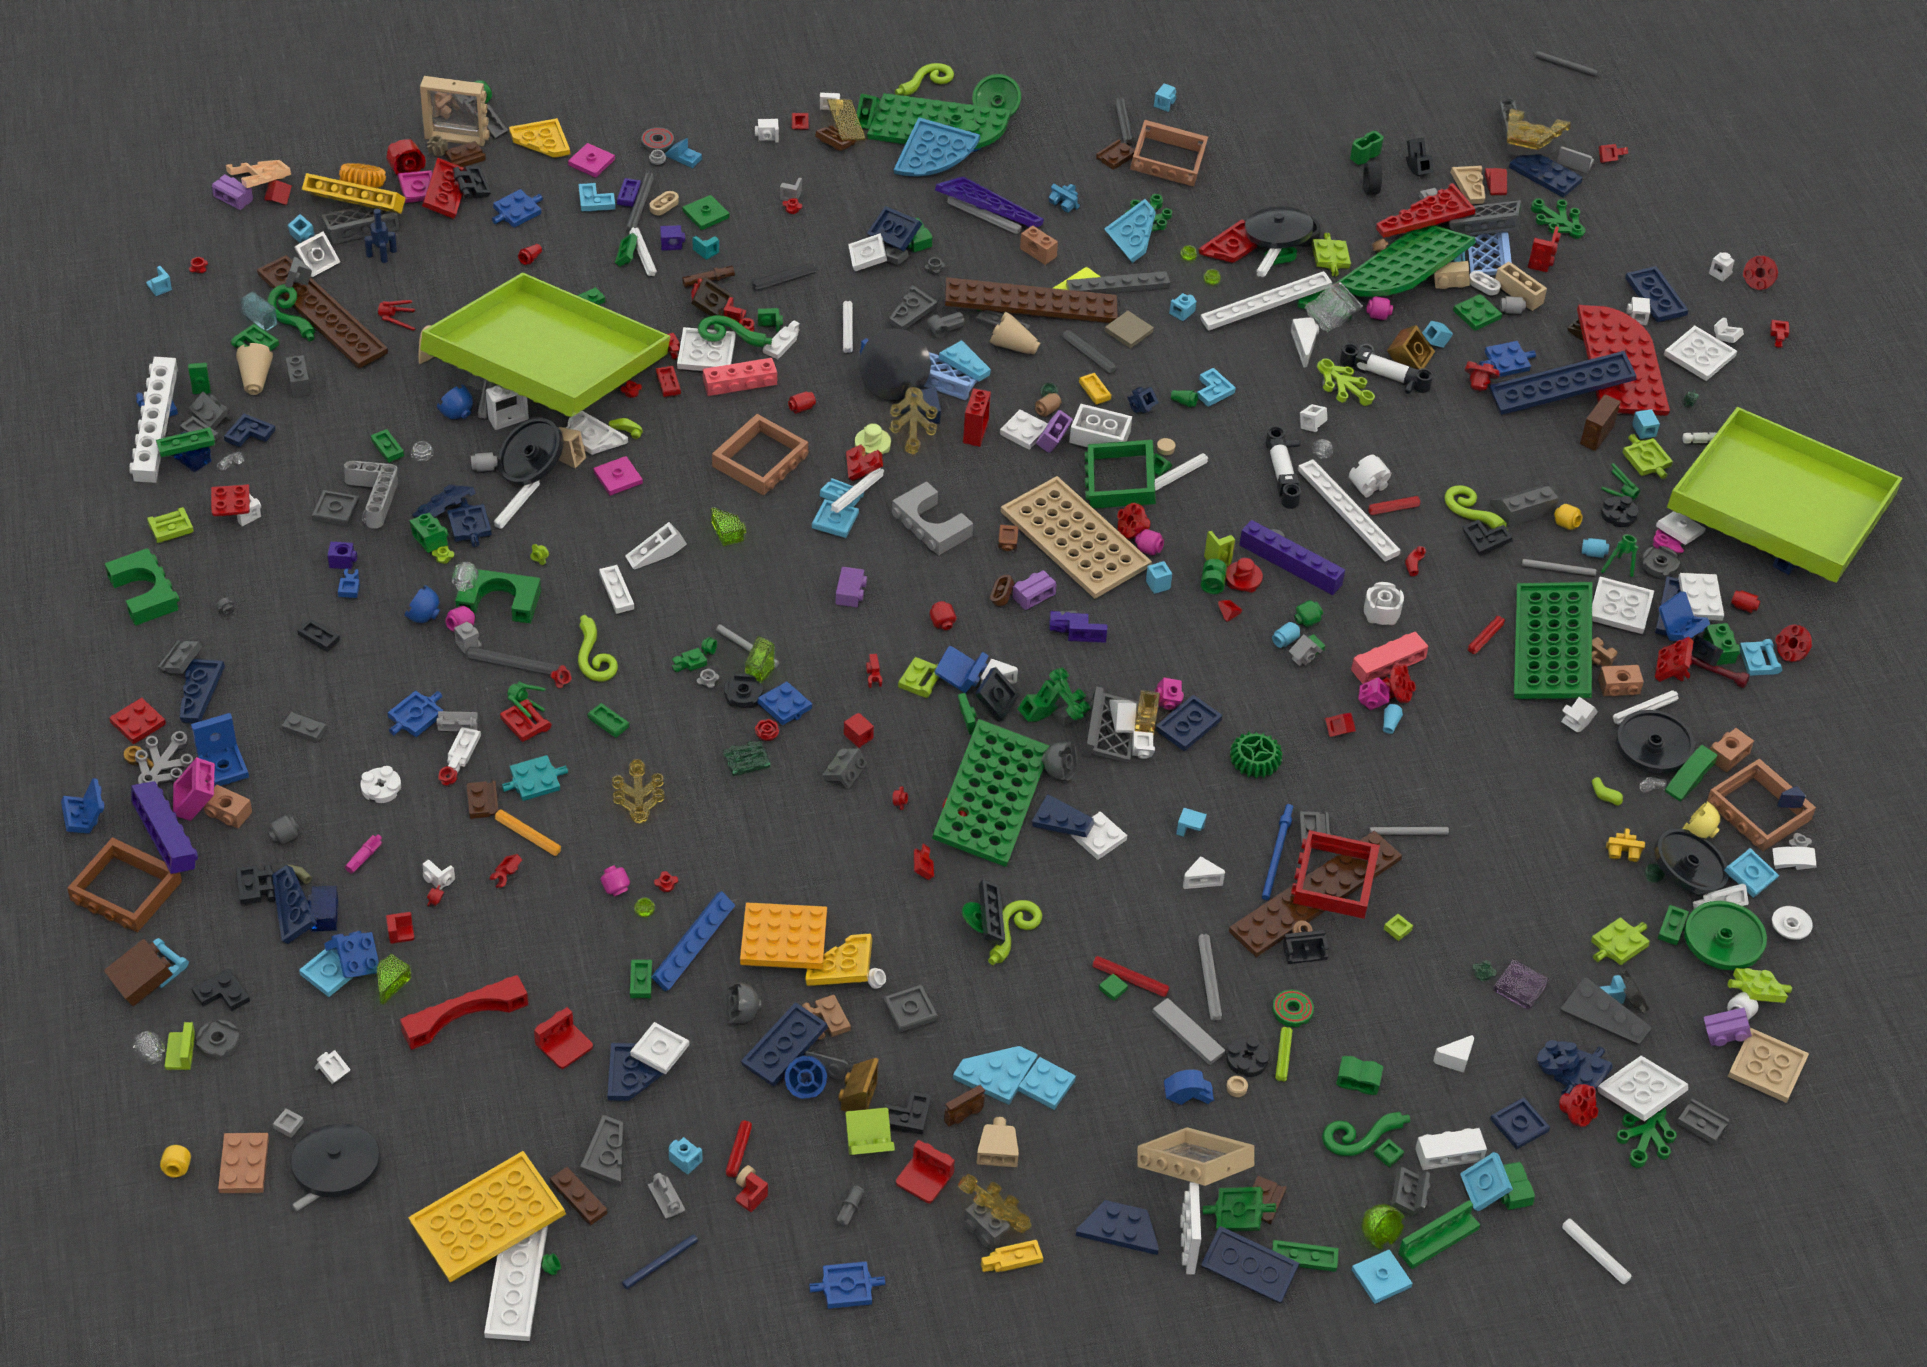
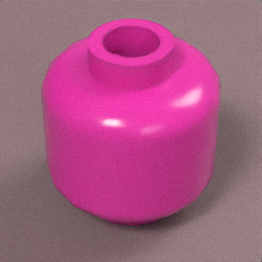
M1375 296L1372 300L1368 301L1366 312L1372 319L1386 320L1388 315H1392L1393 305H1390L1388 298Z
M1145 529L1136 536L1135 543L1138 550L1142 553L1156 555L1162 551L1164 539H1162L1160 533Z
M460 606L448 612L446 625L454 632L455 627L465 622L474 625L475 615L466 606Z
M613 865L604 870L605 874L601 876L600 880L607 894L616 896L628 890L627 887L630 885V880L624 868H616Z

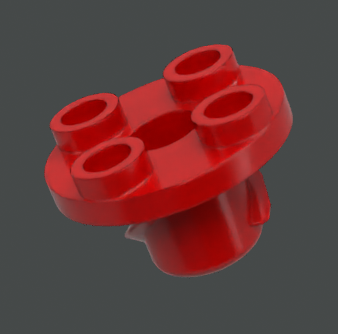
M1767 256L1751 258L1746 263L1743 271L1746 283L1757 290L1771 287L1778 276L1776 263Z
M1468 361L1465 366V372L1471 374L1470 386L1476 391H1485L1491 382L1490 379L1499 378L1500 371L1493 369L1494 366L1487 363L1481 366L1475 362Z
M1131 503L1124 509L1119 510L1117 514L1118 531L1126 539H1133L1139 533L1141 534L1143 530L1150 528V520L1145 515V510L1140 504Z
M1249 558L1239 559L1238 562L1229 565L1226 571L1227 586L1240 591L1255 592L1263 578L1260 568Z
M1797 624L1785 627L1775 639L1779 655L1784 660L1790 662H1798L1804 659L1812 647L1809 631Z
M1406 665L1393 667L1390 678L1386 676L1382 680L1390 688L1389 698L1396 697L1400 703H1408L1412 698V692L1416 690L1415 683L1411 681Z
M1578 1084L1572 1089L1570 1094L1565 1093L1561 1096L1559 1100L1560 1110L1563 1113H1568V1117L1573 1125L1584 1127L1598 1116L1595 1088L1586 1084Z

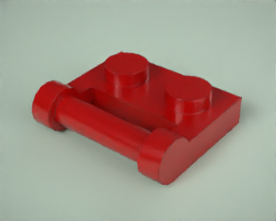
M528 699L520 702V704L531 714V717L537 722L536 725L516 705L500 713V719L522 742L540 732H547L552 726L547 719H544L532 707L533 704Z

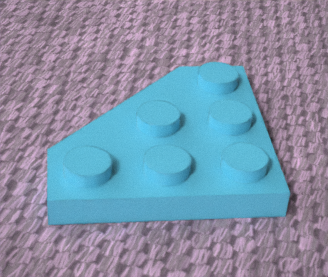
M1146 199L1104 228L1106 233L1132 263L1146 253L1156 214L1154 208Z
M1017 1046L966 1058L957 1067L953 1074V1079L971 1088L981 1084L985 1089L984 1094L1009 1105L1018 1091V1086L1035 1064L1038 1054Z

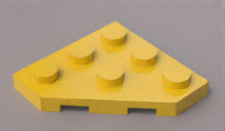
M558 118L509 127L513 143L554 158L570 155V148Z
M850 935L845 939L843 945L840 947L835 946L826 952L823 958V969L807 968V986L868 981L872 935Z

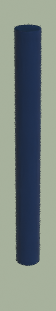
M692 1234L622 1282L624 1288H630L698 1242L697 1237Z

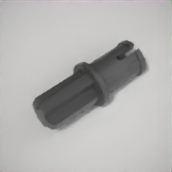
M852 1186L847 1199L842 1202V1209L836 1219L840 1226H847L853 1214L858 1211V1204L865 1193L861 1187Z

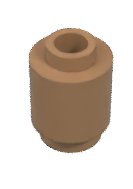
M1049 393L1035 403L1036 412L1043 417L1048 416L1059 409L1062 403L1061 398L1056 393Z

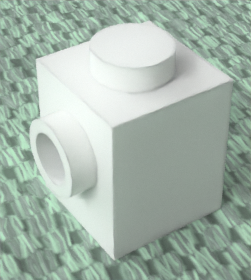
M1632 297L1631 304L1627 305V314L1641 325H1647L1650 299Z

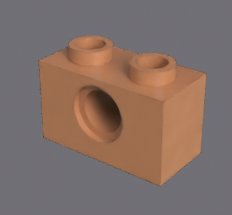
M1034 226L1021 233V250L1044 265L1057 257L1058 241Z
M1639 665L1601 667L1598 677L1603 696L1637 695L1641 693L1644 683Z
M1737 728L1730 733L1726 732L1719 742H1714L1710 747V750L1718 755L1715 765L1727 773L1750 754L1754 740Z
M216 785L214 787V796L206 803L204 811L211 818L221 820L228 826L239 828L252 813L250 799Z

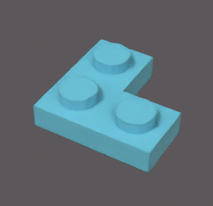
M596 183L579 184L581 212L615 209L614 193L597 194Z
M1214 368L1200 374L1199 380L1207 387L1197 392L1198 398L1208 407L1235 393L1236 388Z

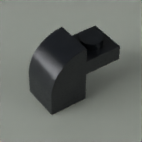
M1425 139L1407 140L1408 156H1406V161L1411 172L1416 175L1434 172L1432 156L1426 155Z

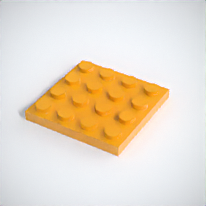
M746 903L740 965L823 969L827 907Z

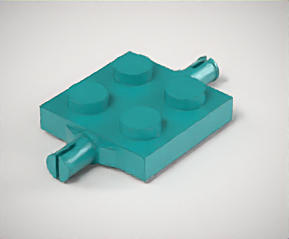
M542 756L511 765L510 772L513 781L501 784L503 792L515 789L520 794L522 801L559 791L560 784L557 776L568 774V769L566 765L555 769L551 765L548 756Z

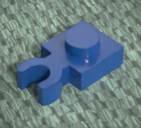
M345 569V578H340L338 597L357 598L360 587L358 569H355L354 574H349L348 569Z

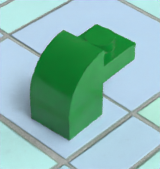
M1046 680L1037 694H1027L1018 707L1019 712L1028 722L1040 721L1050 716L1058 708L1055 703L1061 695L1054 689L1055 683L1052 680Z

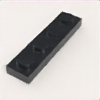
M982 879L979 883L983 937L990 943L1002 946L1005 942L1000 886Z

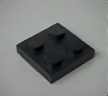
M997 667L990 669L975 695L999 722L1004 720L1019 693Z

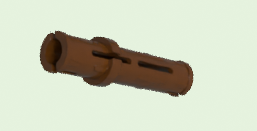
M732 265L719 269L716 267L707 272L682 277V282L686 288L693 286L694 283L698 284V278L703 279L706 277L711 281L716 280L717 282L720 279L735 276Z

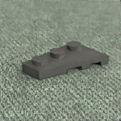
M912 285L910 292L904 296L901 305L895 309L889 318V324L897 329L905 330L937 308L938 302Z
M605 1115L602 1116L579 1171L620 1186L623 1122Z

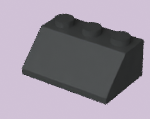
M1536 486L1490 500V504L1507 523L1506 526L1510 527L1555 513L1558 497L1550 486Z

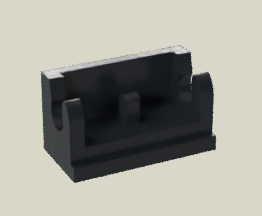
M1325 930L1285 934L1283 949L1287 964L1327 960L1326 950L1329 947Z

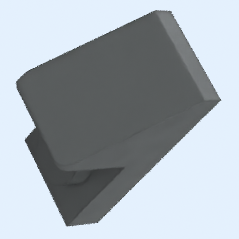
M294 257L285 286L292 288L293 282L308 285L312 270L301 260Z

